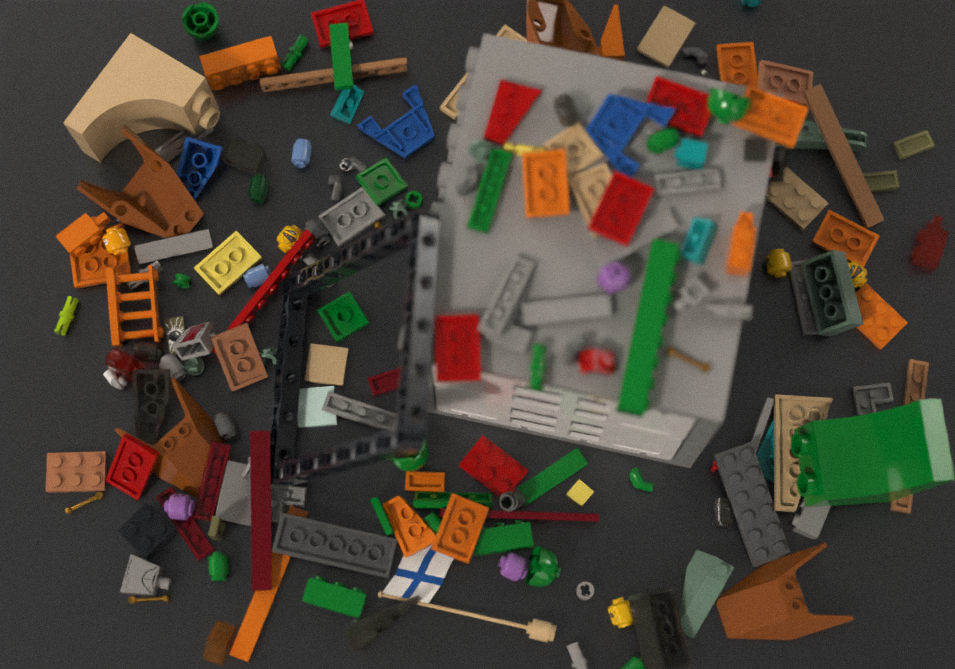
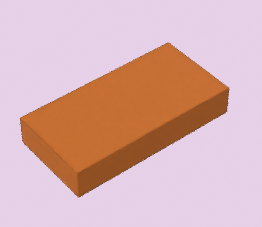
M406 472L405 491L445 492V472Z

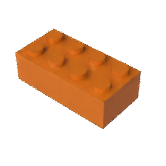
M272 36L199 56L211 91L222 90L225 86L239 85L243 81L256 80L260 76L274 75L281 71Z

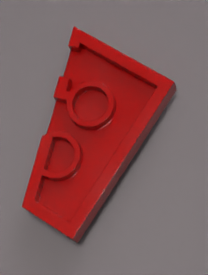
M500 79L483 140L504 146L518 127L522 118L531 109L532 104L541 95L542 90Z

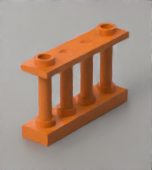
M148 265V272L123 275L117 273L115 269H106L112 346L121 347L126 339L154 337V342L161 343V338H164L163 326H160L156 284V281H159L158 269H155L153 265ZM149 280L150 291L124 294L119 292L118 285L121 282ZM151 299L152 310L126 313L120 311L122 301ZM152 318L153 329L128 332L122 330L121 323L124 320Z

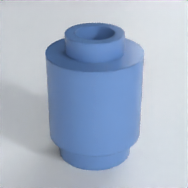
M297 139L296 143L293 144L291 162L298 168H305V166L310 164L312 146L309 140Z
M262 263L247 270V273L243 274L249 288H256L262 285L272 272L268 265L264 266Z

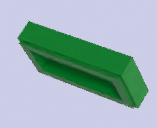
M376 496L370 499L386 536L394 535L392 526L379 498Z

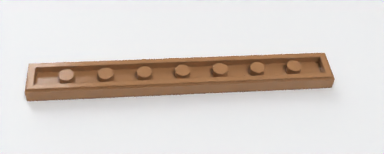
M406 57L352 65L353 79L408 71ZM333 68L261 78L260 85L263 92L334 82Z
M819 84L802 92L865 228L883 221L884 218L822 85Z
M914 359L908 360L903 405L925 399L929 362ZM913 494L891 501L890 510L910 514Z

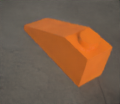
M615 4L598 49L601 57L624 62L625 52L618 4Z

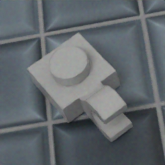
M693 277L679 290L678 294L681 298L673 305L671 310L678 315L688 304L695 308L711 291L696 277Z

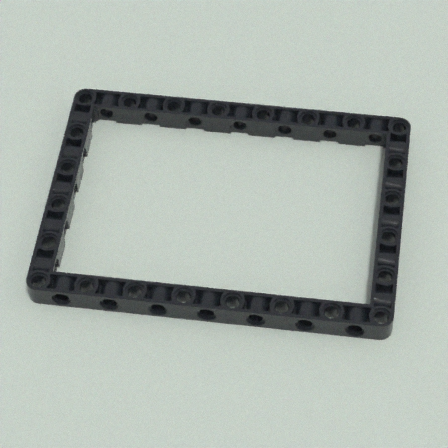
M416 209L289 275L285 279L282 293L270 429V472L272 485L288 487L421 451L424 447L440 224L438 214ZM409 247L396 427L392 431H381L375 433L372 437H361L355 439L352 443L345 442L335 445V448H325L318 450L315 454L308 453L299 456L298 459H294L307 297ZM292 302L296 305V309L293 308ZM289 339L292 341L293 346L289 344ZM286 376L289 378V384L286 382ZM283 414L286 416V422L282 418ZM279 452L282 453L283 460L279 458Z

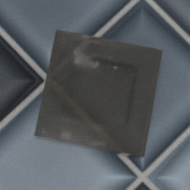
M745 138L743 161L765 162L767 139Z

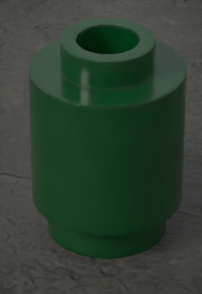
M256 174L251 177L248 192L251 202L264 203V199L267 198L269 180L265 175Z

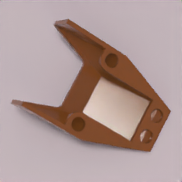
M527 0V42L601 57L590 28L569 0Z
M124 125L120 132L135 145L144 159L143 165L120 192L83 180L80 181L76 189L124 224L165 238L189 233L204 215V212L171 165L129 127Z
M173 377L171 382L185 412L184 419L154 445H150L135 436L133 437L160 453L153 472L160 479L197 498L211 440L225 442L220 437L211 417ZM118 427L114 429L121 438L127 433ZM229 453L228 461H233Z
M823 543L767 562L719 596L715 603L727 639L793 640L854 620L853 616L810 614L803 598L795 572L804 563L826 548L827 544Z

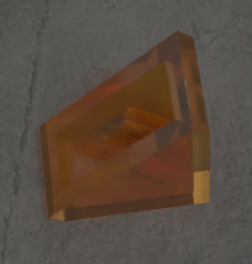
M217 621L207 638L203 659L222 666L236 627Z

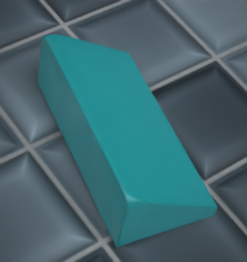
M354 84V89L341 91L330 116L349 124L365 93L364 90Z
M693 218L680 251L681 258L699 265L705 264L718 231V226L713 220Z

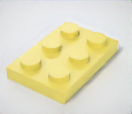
M236 230L197 264L194 269L221 296L243 274H246L247 270L252 269L260 262L262 257Z

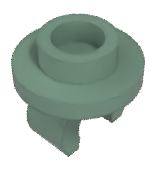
M476 140L469 146V152L472 157L476 158V163H485V157L491 152V147L486 140Z
M403 200L393 201V205L389 206L390 210H394L393 216L395 219H398L397 212L403 211L404 215L408 214L405 209L408 207V203H404Z
M272 346L261 348L259 355L263 357L262 362L264 366H266L267 358H271L273 364H276L277 358L275 354H277V349H273Z
M195 357L186 361L185 368L189 375L198 376L204 371L205 365L201 358Z

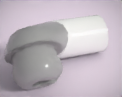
M108 369L103 374L108 382L119 390L124 389V386L128 384L125 377L120 376L118 379L112 369Z

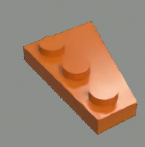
M398 495L382 504L405 558H409L433 545L436 534L402 496Z

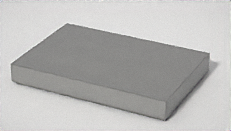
M361 187L319 215L318 219L340 248L386 216L382 209L376 206L364 188Z
M227 461L215 516L220 517L223 521L251 527L250 481L241 477L247 465Z

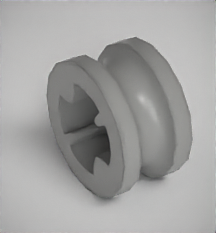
M581 582L577 586L576 594L580 599L588 600L594 594V587L589 582ZM581 586L584 588L585 586L589 587V596L587 594L585 596L581 595Z

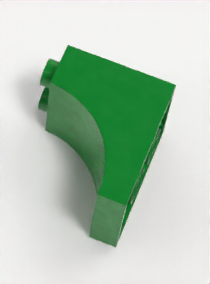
M920 399L885 411L846 418L811 421L794 429V434L791 438V450L794 456L798 457L800 474L797 477V489L799 494L804 496L806 507L891 502L955 480L941 399Z

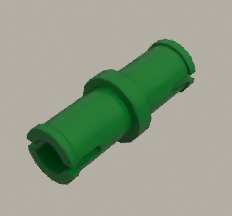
M300 34L294 45L288 49L289 53L280 66L285 70L291 71L297 59L301 58V53L307 43H309V39L305 36L302 38Z
M543 344L533 345L532 363L529 364V370L531 371L529 389H533V391L543 390L544 372L547 370V365H545L547 346H543Z

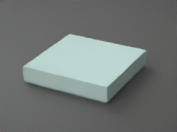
M334 386L300 389L297 415L298 428L337 425V415L322 411L328 391L335 393Z

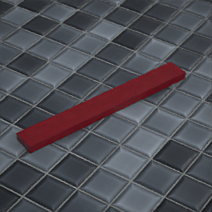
M250 431L252 591L272 590L270 431Z
M445 508L441 509L440 516L444 515ZM488 510L486 518L599 522V515L597 513Z

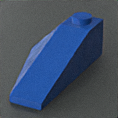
M186 137L177 175L194 200H196L218 166L223 147L193 137Z

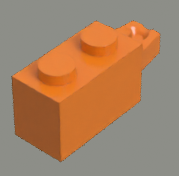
M740 211L737 222L733 226L730 234L725 274L747 277L751 270L757 229L754 227L753 213Z
M105 212L91 218L85 213L57 234L56 238L69 254L75 258L76 256H81L90 245H94L101 240V237L104 235L102 233L105 230L104 226L111 220Z

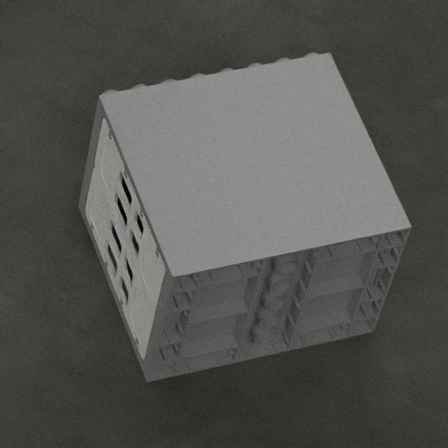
M484 33L481 47L470 46L465 67V71L468 72L466 85L461 84L456 109L459 110L457 124H451L447 140V148H450L448 163L442 162L437 187L440 188L438 201H441V203L433 202L430 210L431 213L438 214L440 219L434 316L479 314L480 325L514 256H517L535 264L516 303L520 307L512 325L532 332V336L525 354H521L483 339L484 333L480 332L481 381L436 383L435 323L433 316L427 412L690 468L723 422L742 319L731 318V320H726V318H706V304L726 305V303H731V305L745 306L751 270L747 277L725 274L730 234L734 224L737 222L740 211L753 213V223L757 229L751 263L752 269L775 141L732 125L733 122H730L729 125L716 122L717 117L711 114L702 138L675 129L680 141L676 145L680 146L682 138L708 143L702 169L719 168L722 189L721 191L656 198L654 189L639 224L669 210L679 229L660 240L679 244V252L694 217L713 220L718 226V231L704 265L680 258L679 265L675 264L673 272H677L675 285H670L669 293H673L671 305L666 306L665 314H669L667 325L661 329V335H664L662 348H657L656 356H660L657 370L653 369L652 377L656 379L653 391L649 390L647 398L651 399L649 412H644L642 418L617 413L619 393L651 245L618 261L623 266H627L631 282L628 283L625 290L609 294L612 311L611 318L524 327L521 304L608 294L604 288H599L596 276L600 275L601 267L593 255L592 249L607 242L609 239L602 236L593 238L591 232L587 230L588 226L570 189V215L527 219L522 156H517L515 153H513L488 234L467 229L489 155L485 157V163H476V158L470 155L469 146L476 140H483L500 79L542 90L541 95L532 104L531 109L525 114L507 141L508 143H514L515 146L517 144L530 145L536 149L537 147H543L544 143L577 122H580L586 130L608 94L631 98L645 103L656 76L709 94L711 88L734 93L738 96H744L747 87ZM766 91L776 96L784 98V94ZM644 118L622 152L623 155L640 165L633 179L655 188L654 175L693 171L694 169L676 166L677 158H673L675 147L658 156L654 153H649L645 144L647 136L664 129V127L650 119ZM489 142L491 148L504 150V146ZM603 153L604 156L602 159H600L593 165L589 166L582 172L589 170L593 167H596L600 164H603L605 162L612 175L614 171H619ZM467 167H477V188L468 195H459L456 192V186L467 179ZM693 277H696L711 291L710 294L695 308L688 304L680 314L676 315L671 308L681 298L678 294L679 290ZM402 328V331H401V336H400V341H399V349H401V342H402V337H403V328ZM578 336H585L591 343L589 349L596 348L615 352V374L605 375L593 372L580 374V353L585 350L577 352L574 365L564 364L568 343ZM534 344L547 346L545 357L547 370L544 372L543 391L563 396L520 388V386L529 387L531 371L529 370V364L532 363ZM673 347L676 352L701 364L708 363L710 370L704 373L701 371V368L674 355L669 356L667 349ZM519 396L559 404V406L520 398ZM580 398V399L595 401V402H599V403H604V404H606V406L600 405V404H595V403H590V402H586V401H581V400H578V399ZM576 408H577V409L587 410V411H592V412H596V413H601V414H603V415H598V414H594V413H589V412H585V411L576 410Z

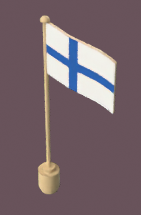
M432 546L409 558L403 556L394 577L384 591L378 592L379 598L386 597L527 629L526 634H530L529 638L547 643L554 640L556 626L552 625L551 622L533 619V622L523 625L430 604L429 602L441 587L448 569L454 558L431 550Z

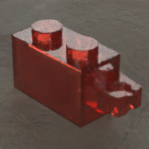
M935 215L931 224L927 223L923 230H919L916 240H919L918 245L914 246L911 257H913L912 264L931 271L938 267L949 234L948 231L940 227L943 217Z
M115 347L106 357L105 365L111 371L136 384L145 367L133 355Z

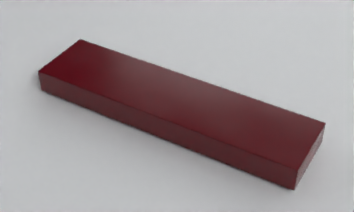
M211 440L193 518L212 521L231 444Z
M173 486L156 496L163 509L165 501L169 500L172 494H178ZM190 516L187 520L171 519L199 562L216 551L193 516Z

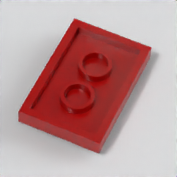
M357 0L311 13L321 48L331 46L330 24L348 23L349 40L374 34L364 0Z
M659 76L655 77L645 103L675 109V113L667 126L702 138L711 114L707 106L709 94Z
M614 171L587 230L627 248L655 188Z
M479 314L434 316L436 383L481 381L480 331H478Z
M126 433L122 436L105 481L138 501L143 496L160 453Z
M484 435L481 436L459 464L461 469L498 498L503 493L514 490L529 472V470Z

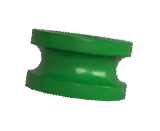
M410 191L405 198L408 208L413 210L420 208L423 202L422 195L418 191ZM411 197H414L415 199L419 198L416 204H414L413 202H409L411 201Z
M175 274L176 280L173 281L175 286L181 288L190 287L188 283L191 282V277L184 274Z

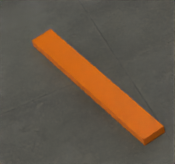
M290 505L287 514L308 518L309 512ZM272 552V590L255 591L229 655L249 662L291 556Z

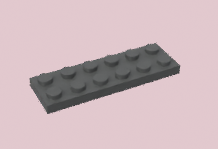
M749 441L713 454L752 567L791 554L752 442Z
M281 513L272 552L388 579L397 539Z

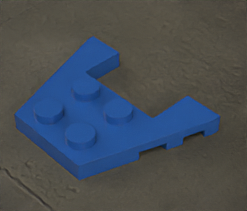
M416 84L402 93L403 98L411 106L412 110L382 130L372 116L358 124L359 130L404 159L435 138Z
M608 94L586 128V132L621 174L633 178L640 165L622 154L626 145L645 117L665 128L675 113V109Z

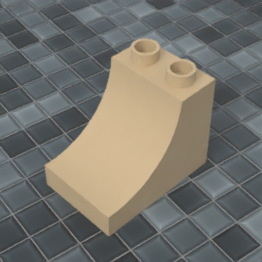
M130 33L63 124L81 150L101 163L114 147L128 138L120 132L124 125L129 127L135 134L154 129L184 130L197 137L204 128L211 130L216 125L220 117V111L204 76Z

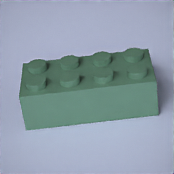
M831 250L801 262L818 334L833 336L864 325L845 252Z

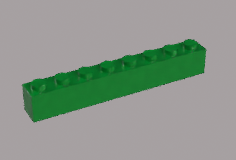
M654 238L652 240L619 393L617 413L642 418L644 412H649L651 399L647 398L649 390L653 391L656 379L652 377L653 369L657 370L660 356H656L657 348H662L664 335H661V329L667 325L669 314H665L666 306L671 305L673 293H669L670 285H675L677 272H673L675 264L679 265L681 252L678 251L679 244Z

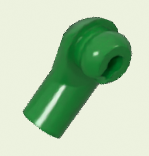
M637 467L632 468L629 478L633 486L640 490L652 492L654 483L643 479L641 469Z

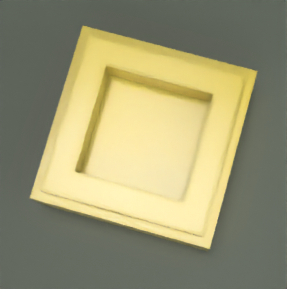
M579 479L566 495L582 507L594 491Z

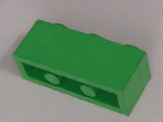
M525 520L514 521L513 525L497 523L492 528H487L486 525H483L474 548V556L533 548L530 522L526 523Z
M315 576L314 579L309 577L302 599L304 603L361 619L368 597L367 594H364L365 590L356 587L350 590L345 588V584L334 581L333 584H330L323 577Z

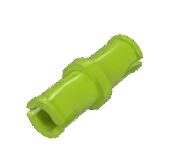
M67 296L64 308L59 313L60 318L54 330L55 333L60 334L61 331V335L66 336L70 322L75 317L73 314L79 303L77 298L74 297L72 302V296Z

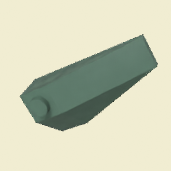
M699 550L695 551L686 568L676 623L678 631L694 639L732 573L733 566L710 554Z

